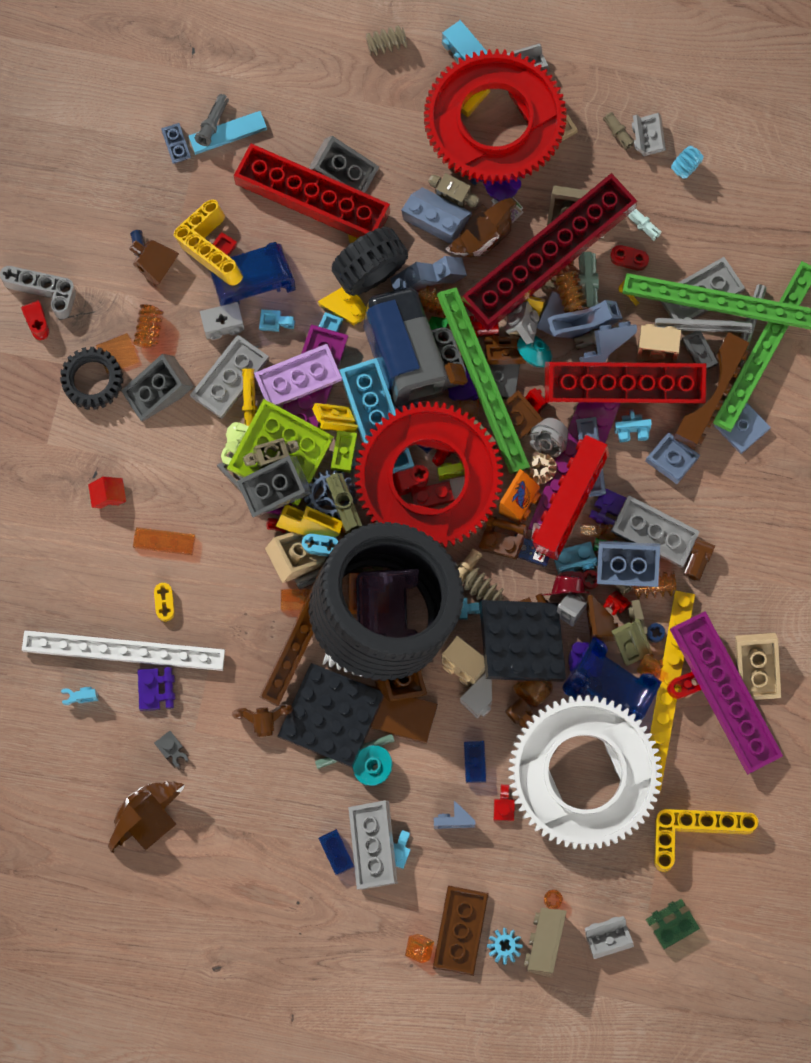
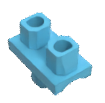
M630 409L629 415L622 416V422H615L614 432L618 435L619 442L630 441V432H637L639 441L648 440L652 426L651 419L642 420V414L634 415V410Z

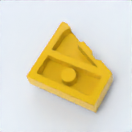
M342 287L318 301L320 307H325L332 311L334 315L344 318L346 322L353 326L365 320L366 306L360 297L347 294Z

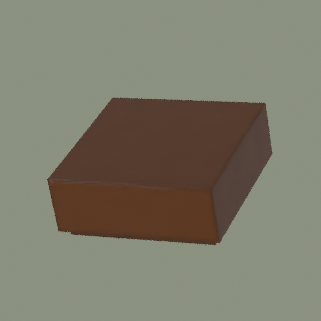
M448 363L445 365V370L451 384L464 385L468 382L462 364Z

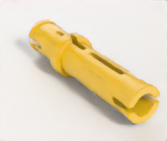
M252 368L242 369L244 399L242 411H244V424L247 426L251 424L256 410H258L255 401V369Z

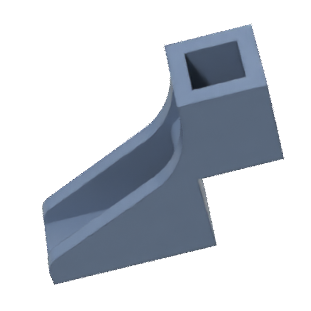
M444 256L433 264L415 262L390 279L393 291L406 287H412L418 291L435 284H454L467 276L462 258Z
M604 300L591 308L554 315L547 320L550 325L549 329L554 337L573 339L574 337L584 335L594 328L600 329L599 326L610 324L612 326L623 318L616 301Z
M627 321L619 323V327L614 328L611 327V324L599 326L600 330L594 331L598 354H596V351L586 352L584 357H579V362H606L608 356L636 334L637 325Z

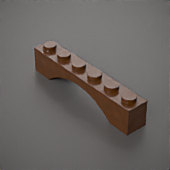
M728 332L717 354L720 375L716 391L703 407L684 416L673 439L693 449L696 448L697 444L702 445L706 434L703 433L705 428H710L714 422L715 417L712 416L714 411L720 410L724 402L721 400L723 394H728L733 385L730 383L732 376L737 377L741 369L738 366L741 359L745 361L750 352L747 349L749 342Z

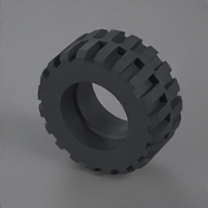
M389 227L377 228L359 237L355 242L349 244L346 249H343L335 258V261L332 262V273L347 294L352 296L360 295L392 277L406 263L408 250L393 229Z

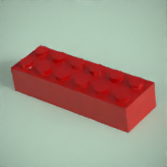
M587 435L577 443L575 449L577 453L574 458H570L567 464L568 471L559 480L558 486L560 488L557 493L554 492L549 501L551 506L548 511H544L540 520L542 524L539 529H535L532 535L535 551L556 561L609 456L608 444Z

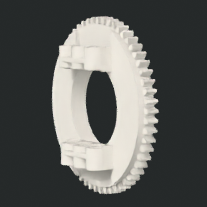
M578 695L576 702L571 696L568 703L564 698L561 699V705L554 701L553 709L549 705L545 706L546 713L540 709L538 711L540 718L533 715L534 723L526 722L529 729H521L524 736L517 735L520 743L513 744L517 748V750L511 751L515 758L509 759V762L514 764L513 767L508 768V771L514 772L513 775L508 777V779L514 780V783L509 785V787L516 788V791L511 795L519 797L514 802L515 804H522L518 811H526L523 818L530 817L528 825L530 826L535 823L536 827L534 830L542 829V837L548 833L549 841L556 838V844L559 845L563 840L564 847H568L572 843L573 849H576L577 845L580 844L581 850H584L586 844H588L589 849L592 850L594 843L599 849L602 848V842H604L606 847L610 846V839L614 844L618 843L617 836L624 840V832L632 835L631 827L638 830L637 822L641 824L645 822L642 816H650L646 809H654L650 802H657L653 794L660 793L655 786L662 784L656 780V778L662 777V774L656 771L662 768L661 765L656 764L661 757L654 756L659 750L652 749L656 742L648 740L652 736L651 733H644L647 726L640 728L642 720L640 719L635 722L636 714L628 716V708L622 712V705L619 704L614 708V701L606 705V698H603L599 703L598 696H595L591 701L589 695H587L583 701L581 695ZM591 736L602 740L613 762L614 769L620 778V784L614 796L606 804L598 808L588 810L577 809L564 803L549 771V762L554 751L562 742L569 738Z

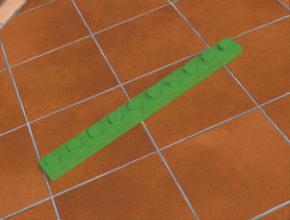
M801 261L779 302L797 306L801 305L811 287V265ZM773 322L767 323L714 419V425L729 432L732 431L787 331L788 325Z
M626 273L622 294L811 330V308Z
M457 287L439 292L437 297L510 475L518 473L519 469L523 471L529 469L530 465Z

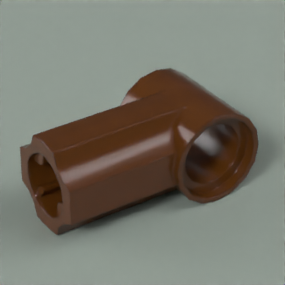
M697 538L684 575L694 581H700L716 545Z
M519 698L505 710L508 717L521 728L529 729L526 724L527 721L534 723L532 709L522 698Z

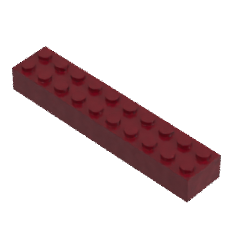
M612 173L609 174L462 296L463 304L482 326L489 331L636 209L638 201Z

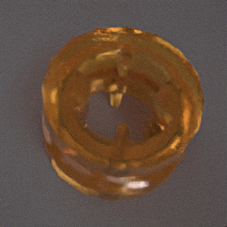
M549 890L544 896L546 907L557 909L561 906L563 901L561 893L557 890ZM551 894H555L556 898H559L555 905H551V901L548 903L547 898H550Z

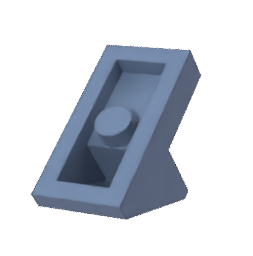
M454 801V817H450V814H438V817L434 818V829L475 828V820Z

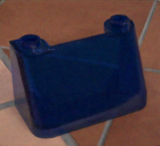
M271 242L265 247L230 257L235 261L243 274L242 281L237 285L227 284L209 270L220 306L234 302L240 304L239 300L275 289L277 292H280V288H285L287 293L296 290L295 279L283 246L277 244V242Z
M594 637L562 686L564 693L569 697L572 696L575 701L578 695H581L583 701L587 695H589L591 701L595 696H598L599 703L603 698H606V705L614 701V708L621 704L622 712L628 708V716L636 714L635 722L640 719L642 720L662 681L649 673L642 674L637 678L607 658L605 655L608 647L603 641Z

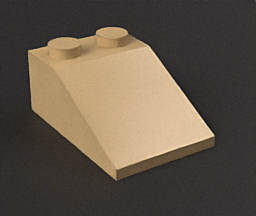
M294 532L273 538L265 548L282 583L299 578L322 567L327 557L307 553L302 546V539L305 535ZM311 540L310 543H307L309 548H311L312 545H318L315 544L314 540ZM331 543L330 546H326L329 551H330V549H331L333 543Z
M776 633L735 636L737 671L752 699L781 698L779 646Z

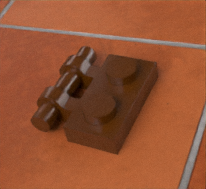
M510 334L509 336L492 335V337H484L488 365L526 364L517 348V342L521 336Z

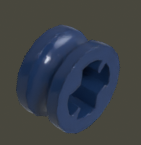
M659 623L651 624L647 630L648 640L653 643L663 640L665 636L664 627ZM655 628L659 629V634L661 636L658 637L657 635L656 638L653 637V632H651V630L653 629L655 631Z

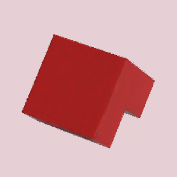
M103 476L88 484L92 508L102 509L108 505L119 506L126 502L123 478Z

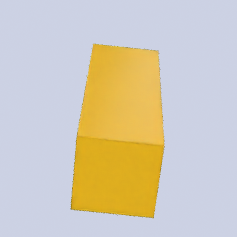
M490 89L473 95L466 102L461 113L469 117L490 93Z

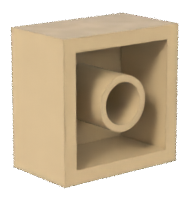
M654 324L642 325L636 361L676 363L681 330L672 326L661 328Z
M458 636L442 654L443 669L451 675L455 673L459 676V681L466 687L469 685L472 687L485 674L484 656Z

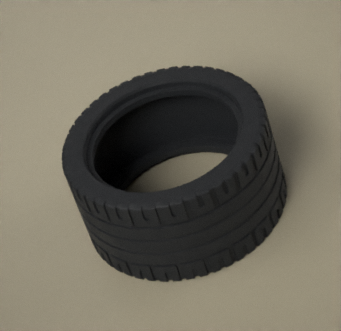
M378 522L376 524H367V526H361L351 531L334 546L311 590L309 620L320 647L340 667H344L348 672H353L355 675H361L367 679L395 680L396 678L401 679L417 673L437 655L456 626L463 608L462 602L464 601V595H462L464 590L459 570L456 569L457 566L452 561L450 554H447V550L441 547L438 541H434L430 535L427 536L425 532L418 531L414 527L411 528L409 525ZM370 566L385 567L403 574L416 585L425 600L428 610L427 628L418 634L402 638L386 637L368 630L354 618L345 603L342 592L343 577L354 570Z

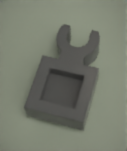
M171 731L154 742L167 760L173 757L172 761L176 768H180L177 763L179 758H184L186 762L189 761L185 753L179 752L183 746Z

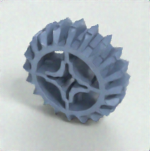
M326 470L325 476L319 472V479L313 476V483L309 484L312 494L306 496L304 502L308 503L306 506L333 518L338 517L341 521L335 503L327 496V490L331 494L326 482L330 472ZM350 477L346 478L345 482L353 498V503L357 504V499L354 498L358 495L354 490L356 486L355 484H350ZM322 486L323 494L314 500L317 490ZM345 501V503L342 506L348 505L349 502ZM321 505L323 507L327 505L330 506L333 510H325L319 506Z

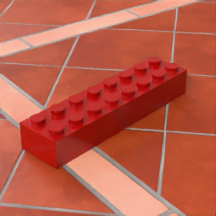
M250 143L234 174L235 185L356 238L364 236L366 233L372 232L377 228L381 229L390 215L389 203Z
M545 362V402L706 403V363Z

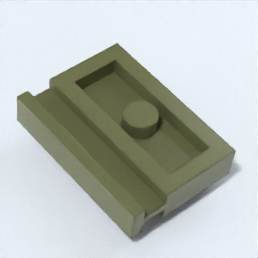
M638 618L632 623L628 622L612 630L620 655L626 666L645 658L644 656L647 654H653L641 621Z

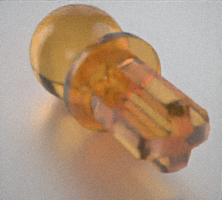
M583 523L580 527V534L585 536H595L599 539V535H602L606 540H612L617 536L610 532L613 527L612 524L600 527V523L598 525Z

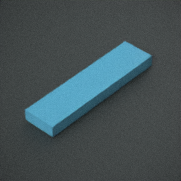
M261 111L217 125V131L212 135L209 146L198 144L194 138L196 133L189 135V140L196 155L265 131L267 126Z

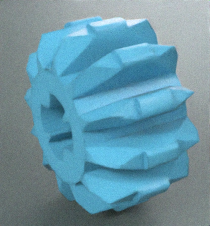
M688 146L673 162L671 169L676 175L685 179L695 171L704 156L697 148Z
M503 928V935L496 930L495 935L497 938L489 937V940L495 944H487V948L495 949L489 953L490 957L497 954L495 962L498 963L502 957L503 964L506 965L508 957L512 963L515 962L512 954L520 957L521 953L515 949H522L523 945L516 944V942L521 940L520 936L512 938L515 934L514 930L510 932V935H507V928ZM505 941L508 942V947L511 949L508 951L507 949L505 951H502L500 945L501 942H503V944Z

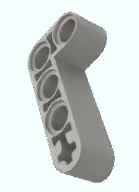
M6 266L1 269L0 278L6 288L52 298L51 308L57 318L65 319L70 315L76 296L75 287L70 279L13 266ZM33 279L30 284H25L26 280ZM47 283L52 284L49 288H43ZM65 287L70 288L68 292H62ZM65 305L63 310H57L58 306Z

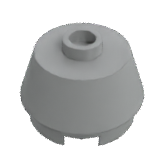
M546 418L531 429L530 444L538 453L543 451L550 454L552 458L558 457L566 450L568 429L561 421L554 418Z

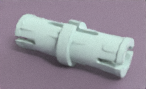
M637 209L627 216L637 225V229L644 231L653 241L656 240L655 237L658 238L661 235L662 231L650 222L649 217H645Z

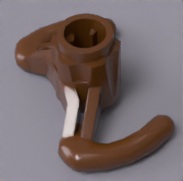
M280 704L270 711L268 707L256 708V712L247 708H238L232 712V716L239 720L243 717L254 724V733L257 734V737H266L273 735V731H275L274 721L281 715L291 713L293 707L289 704Z

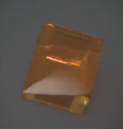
M420 934L409 936L405 956L419 963L429 961L434 941Z

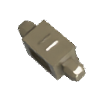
M446 173L442 179L437 175H431L428 180L430 186L436 189L437 195L462 208L466 202L471 207H476L479 203L478 196L473 193L471 194L470 185Z
M280 438L255 446L252 450L253 453L245 455L243 461L245 466H253L257 462L258 468L261 469L289 456V454L297 452L299 446L297 441H289L285 444L284 438ZM272 449L277 452L276 457L271 458L265 455L266 450Z

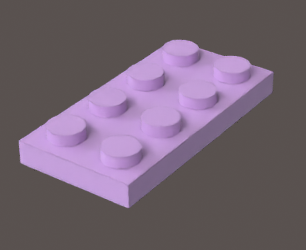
M328 344L254 373L264 399L276 406H281L342 381Z

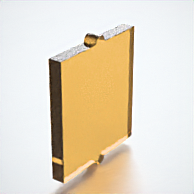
M128 333L96 345L97 350L99 347L103 348L105 352L106 350L110 352L111 356L116 358L121 369L139 362L135 353V346L132 345ZM104 366V368H105V370H106V373H107V375H108V374H109V371H108V369Z

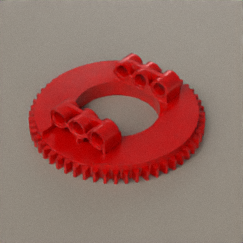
M488 49L486 55L483 50H480V56L473 52V58L465 55V61L458 58V64L452 62V68L447 66L446 73L441 71V78L436 77V84L432 83V90L428 91L429 97H426L427 104L424 105V110H426L424 111L425 132H428L427 139H430L429 144L433 146V152H438L437 157L442 158L443 164L449 162V169L455 167L454 173L461 172V177L467 175L468 180L475 178L476 182L483 180L484 184L487 181H491L492 184L495 181H499L500 184L503 181L510 183L511 179L518 181V177L525 179V174L527 173L531 176L532 170L538 172L539 165L544 167L545 160L549 162L550 155L554 156L555 149H559V143L562 142L567 119L563 94H559L561 88L556 87V80L552 81V74L547 76V69L541 71V64L535 67V60L529 63L528 56L521 59V53L514 57V51L507 55L506 50L500 54L498 49H496L494 54ZM487 89L508 91L510 98L517 105L521 115L527 120L528 126L525 132L514 142L503 146H487L475 141L461 120L463 107L473 95Z
M427 401L425 407L419 402L418 408H415L414 404L411 403L410 410L405 405L403 406V412L395 409V416L390 412L388 413L389 420L382 417L383 425L376 422L377 431L370 429L372 437L365 436L368 443H361L365 450H359L358 454L362 457L356 458V462L361 464L355 466V470L360 472L354 474V478L359 479V481L355 482V486L361 487L356 491V494L363 495L358 500L359 502H365L362 510L368 509L366 517L373 516L370 520L371 523L391 522V524L400 523V525L405 524L411 528H417L418 531H423L427 536L433 537L434 541L443 544L445 548H447L448 542L455 546L456 539L462 543V536L469 539L470 531L476 534L477 530L475 527L482 528L481 521L487 523L488 518L486 515L492 516L493 512L490 508L496 509L497 505L493 501H499L500 497L496 494L502 492V489L497 486L503 485V481L498 479L503 477V473L498 472V470L503 469V465L497 464L502 458L495 456L499 453V449H492L496 442H489L492 438L491 434L485 436L487 428L480 430L479 428L482 423L474 424L475 417L467 419L468 412L461 415V408L454 412V405L446 409V403H443L441 408H439L438 402H435L434 406L431 407L429 401ZM415 444L444 452L456 453L463 465L465 474L464 486L459 496L450 505L439 510L406 503L397 493L393 482L394 465L404 450Z

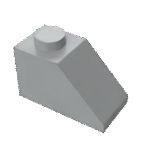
M569 592L558 605L557 612L560 619L573 627L586 608L587 602L584 601L585 598L578 593L573 594Z
M485 674L460 698V703L477 719L481 715L483 717L486 716L492 709L490 707L492 705V679H486Z

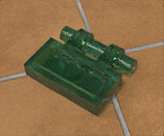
M682 899L668 903L667 907L659 912L657 910L651 913L652 916L645 919L649 926L655 923L658 924L659 928L653 931V934L663 950L700 929L690 911L681 914L679 909L685 906ZM673 914L675 919L666 924L663 918Z

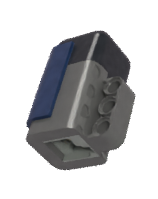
M406 287L371 297L367 304L363 328L374 359L377 358L387 389L393 398L395 406H407L417 401L422 402L443 395L446 389L458 386V384L450 383L445 370L446 364L456 363L462 364L465 371V366L451 330L445 327L434 330L430 329L418 292L412 287ZM439 338H444L447 341H440ZM445 355H450L453 359H448Z

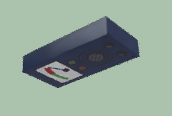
M524 539L518 558L546 568L550 557L535 551L532 540Z

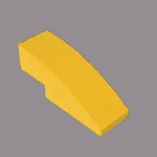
M285 505L276 527L302 535L318 534L334 537L339 536L342 521L306 506L304 511H301L290 505Z

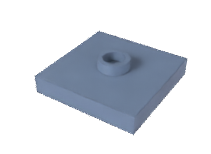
M748 403L731 432L714 425L740 454L746 451L771 428Z
M668 432L649 454L645 462L678 484L699 459L700 454L687 445L673 439L674 436Z

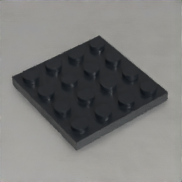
M481 600L479 602L486 679L564 682L566 680L560 616L557 612L558 603Z
M311 663L291 705L293 711L287 714L278 738L353 768L384 696L380 690Z

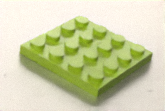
M263 399L227 469L243 478L260 470L257 462L253 466H245L243 457L253 453L252 450L257 445L284 438L285 444L289 441H297L299 450L289 455L298 458L307 482L310 484L334 436ZM272 449L266 450L265 455L271 458L276 457L277 454ZM299 499V500H297V501H295V502H293V503H291V504H293V505H295V506H298L299 503H300V501H301V499Z

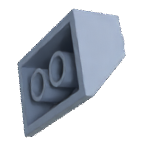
M423 187L410 195L401 210L404 221L450 244L458 238L472 215V212Z
M599 541L597 584L658 587L660 544Z

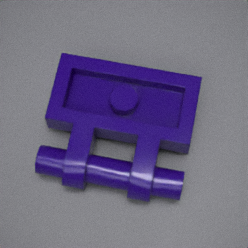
M605 488L606 495L599 496L594 506L601 509L600 513L592 510L589 517L596 520V523L600 525L603 523L613 527L615 520L607 517L606 514L610 513L617 517L626 497Z
M172 667L164 668V676H159L158 668L138 670L140 711L160 710V702L164 701L166 702L167 709L174 708V700L176 698L175 693H173V683L175 682V676L172 675ZM159 684H165L164 694H160Z

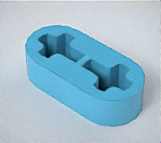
M307 534L302 539V546L307 553L327 557L331 551L326 546H330L331 543L335 546L338 543V540L334 537L318 534ZM311 540H314L315 544L318 545H312V547L309 548L307 543H310Z

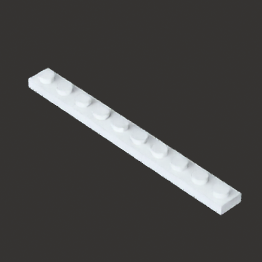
M24 631L22 651L29 653L223 671L225 659L224 649Z

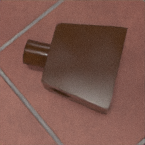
M135 240L129 248L130 251L137 255L133 265L154 286L160 284L179 255L178 252L154 240H149L144 246Z

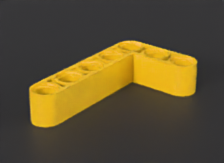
M208 200L175 229L174 237L185 252L227 284L237 285L242 281L243 274L235 261L205 239L225 219V214L216 200Z
M661 810L655 819V867L661 872H667L674 865L675 831L751 834L758 826V818L753 813ZM663 815L668 816L671 821L670 824L663 825L660 822V817ZM681 817H689L691 825H683L680 820ZM703 817L710 818L712 825L709 827L704 826L701 819ZM729 818L733 823L732 827H725L722 824V819ZM750 819L753 822V827L746 828L743 825V820ZM667 836L670 839V844L667 846L662 845L659 838ZM667 857L670 860V865L662 866L659 863V858Z

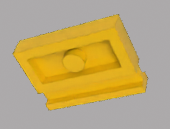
M315 403L312 408L317 421L321 423V429L355 433L358 428L354 424L355 419L349 407Z

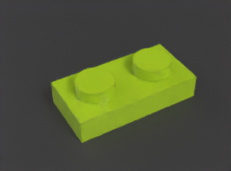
M337 431L331 470L351 473L357 433Z
M461 461L456 464L445 463L440 468H437L439 481L465 475Z

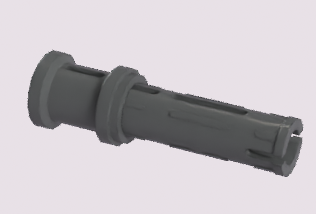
M219 94L207 119L202 121L201 129L194 137L198 144L202 146H209L211 144V137L216 133L217 123L229 102V98H226V95Z

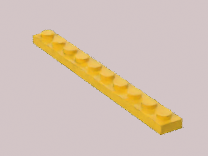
M676 590L650 729L652 736L649 738V741L656 742L652 749L659 750L654 756L661 757L656 762L657 765L662 766V768L656 770L662 774V777L656 778L661 783L663 782L677 699L669 695L667 686L671 680L681 676L684 655L674 639L670 628L691 618L695 594ZM674 687L675 691L678 692L679 688ZM662 784L660 786H655V788L661 791Z

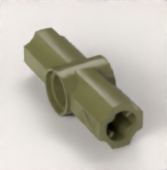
M335 473L326 478V482L345 532L348 534L361 527L362 524L343 474ZM342 501L349 502V504L346 506L339 505V503Z

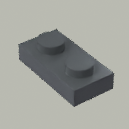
M695 331L682 337V341L694 363H706V370L718 365V361L701 331Z

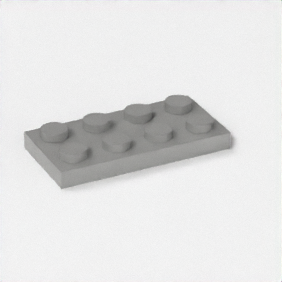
M725 257L679 282L681 284L739 294L745 290L744 285ZM660 301L672 319H696L710 311Z
M237 335L192 391L190 397L222 419L243 393L242 369L252 368L255 369L254 373L258 372L267 363L269 356Z
M628 495L610 532L632 543L660 544V557L682 568L700 531Z
M385 800L348 807L357 889L363 890L398 884L389 801Z

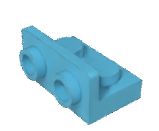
M590 541L564 548L558 560H554L559 575L565 571L576 572L583 570L585 572L593 570L598 564V559L595 557Z

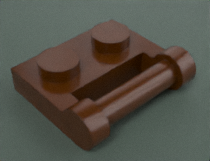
M489 516L479 549L517 560L528 531V525L522 523L518 525L497 519L496 516ZM499 527L517 532L518 534L517 537L494 532V529Z

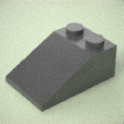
M330 136L324 139L309 169L366 193L379 166L334 136Z
M161 354L123 388L121 392L140 421L143 422L181 399L194 385L174 356Z
M291 455L237 481L253 518L312 494L298 458Z

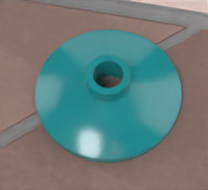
M535 336L534 342L526 345L522 337L519 338L517 348L526 362L540 368L545 367V362H551L552 353L545 341Z
M372 745L365 747L360 751L353 766L355 777L361 783L368 786H376L383 783L392 771L393 762L391 755L380 746ZM378 764V768L373 771V766Z

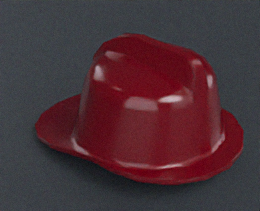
M565 571L555 578L552 592L541 595L590 592L585 591L583 574L581 572Z

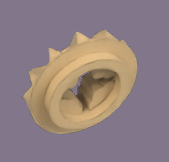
M540 453V455L533 456V459L528 462L530 468L526 470V473L537 484H544L554 477L557 465L549 454ZM542 463V465L545 468H542L541 472L539 473V471L536 468H539L540 464Z

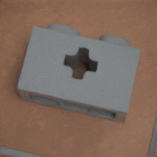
M238 302L200 311L207 339L216 340L223 335H236L245 330Z

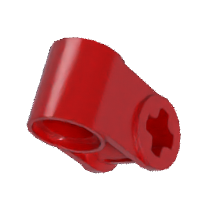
M40 301L22 306L23 315L33 337L37 340L46 339L49 336V328Z
M416 465L394 473L393 482L399 496L426 486L429 480V471L424 465ZM420 473V475L423 476V478L420 479V477L417 476V474Z

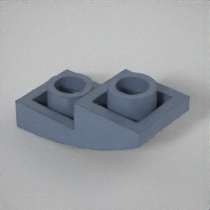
M177 123L161 128L172 163L190 159L191 156L180 124Z
M552 291L539 318L537 328L553 335L549 329L550 325L547 319L554 315L564 314L570 299Z

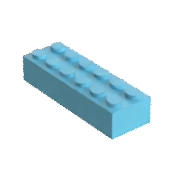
M377 358L340 369L342 383L363 443H368L365 439L366 435L372 437L370 429L377 431L376 422L383 425L381 418L384 417L389 420V412L395 416V408ZM409 448L404 450L398 457L394 465L393 474L414 467Z

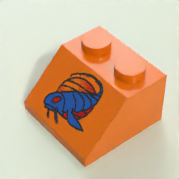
M519 469L499 506V514L519 525L522 520L526 521L528 519L532 503L536 504L541 496L539 493L540 486L523 470Z

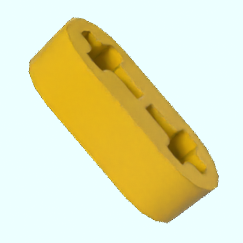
M159 583L154 589L155 610L157 617L161 621L168 622L175 615L173 591L169 584ZM162 588L169 591V593L165 594L166 600H163L161 594H158V592L162 591ZM164 604H166L167 609L171 611L167 613V616H163V614L160 613L163 611Z

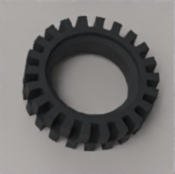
M84 347L81 348V352L76 350L73 357L71 355L67 357L69 361L63 363L64 369H61L60 372L62 375L60 382L66 396L73 404L75 403L80 408L83 406L87 410L90 407L93 410H97L98 406L106 407L105 404L108 402L111 404L113 402L112 399L119 396L118 391L122 390L123 373L119 363L114 356H111L110 352L107 350L105 352L103 348L98 347L97 350L95 347H90V350H87ZM98 362L103 364L109 371L107 386L97 394L81 393L74 384L77 370L86 363Z

